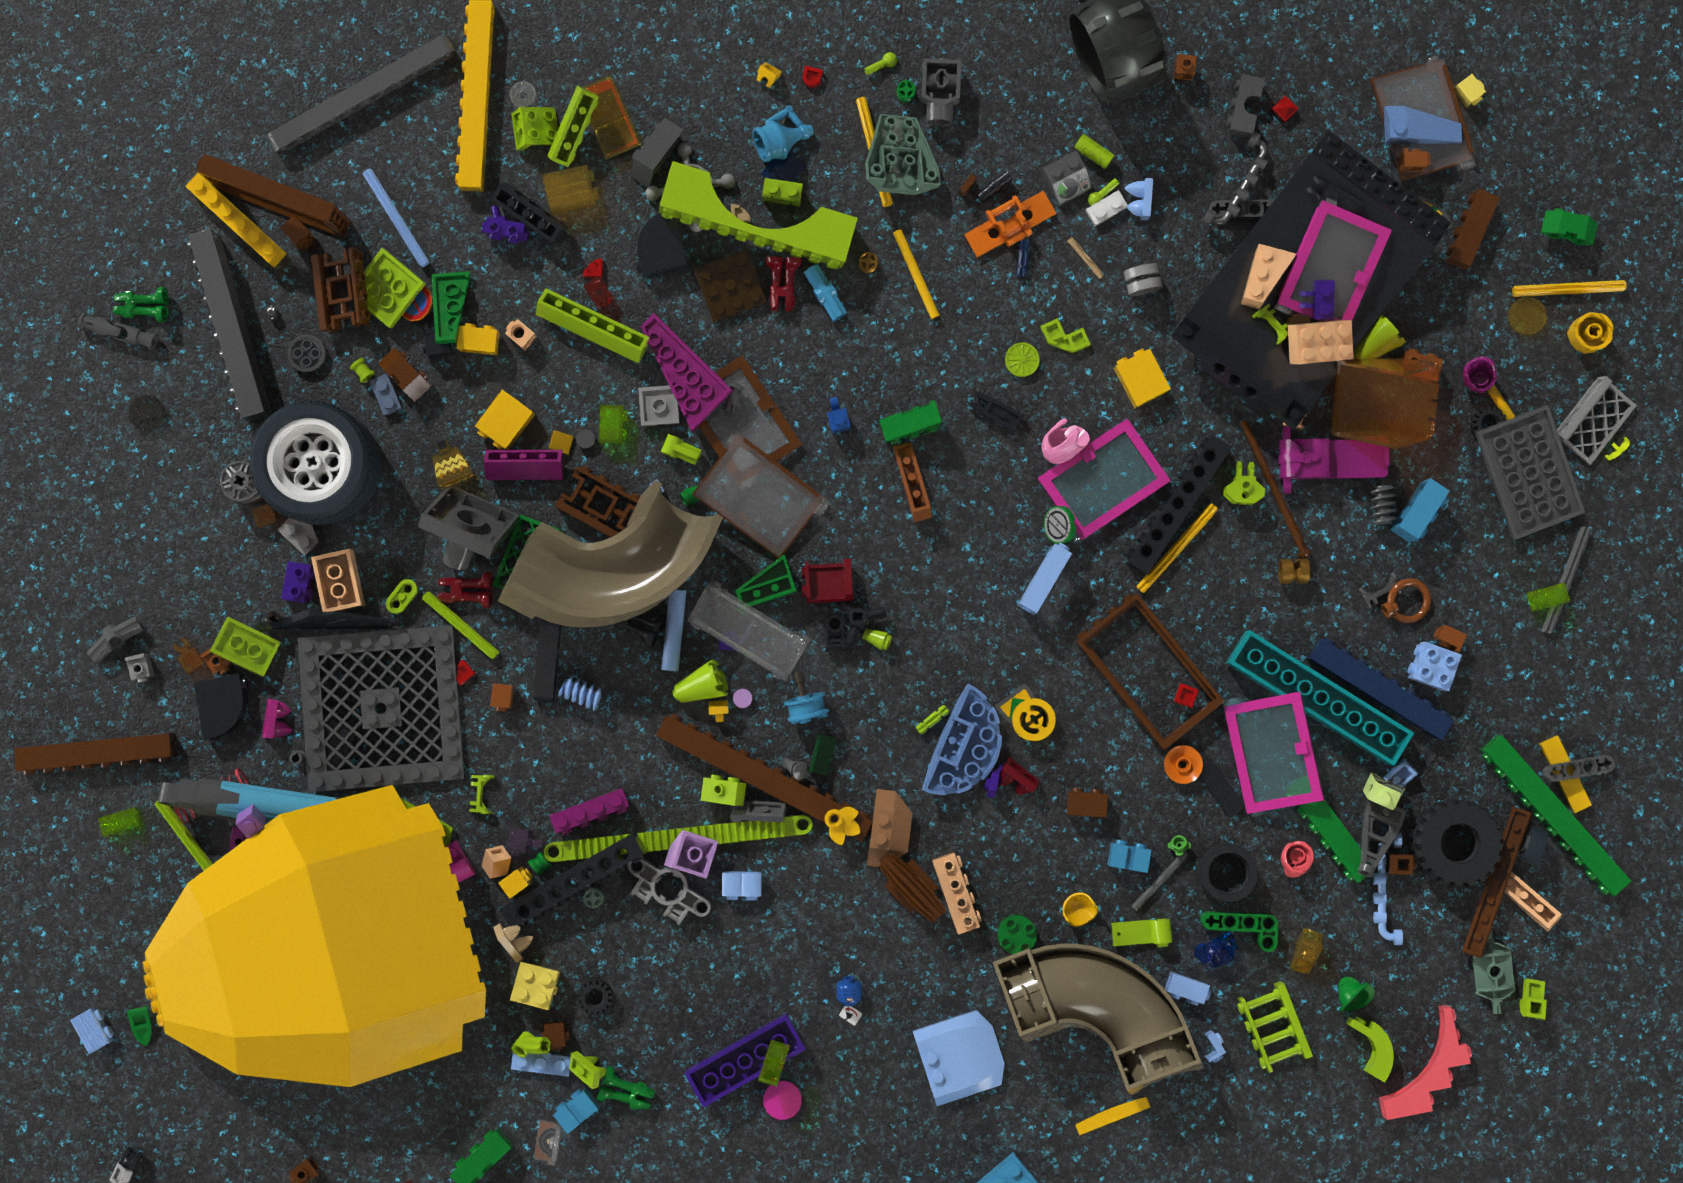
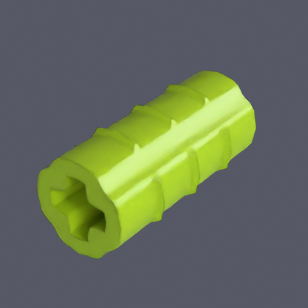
M1085 134L1080 137L1074 146L1081 154H1084L1104 169L1108 167L1115 156L1108 149H1105Z

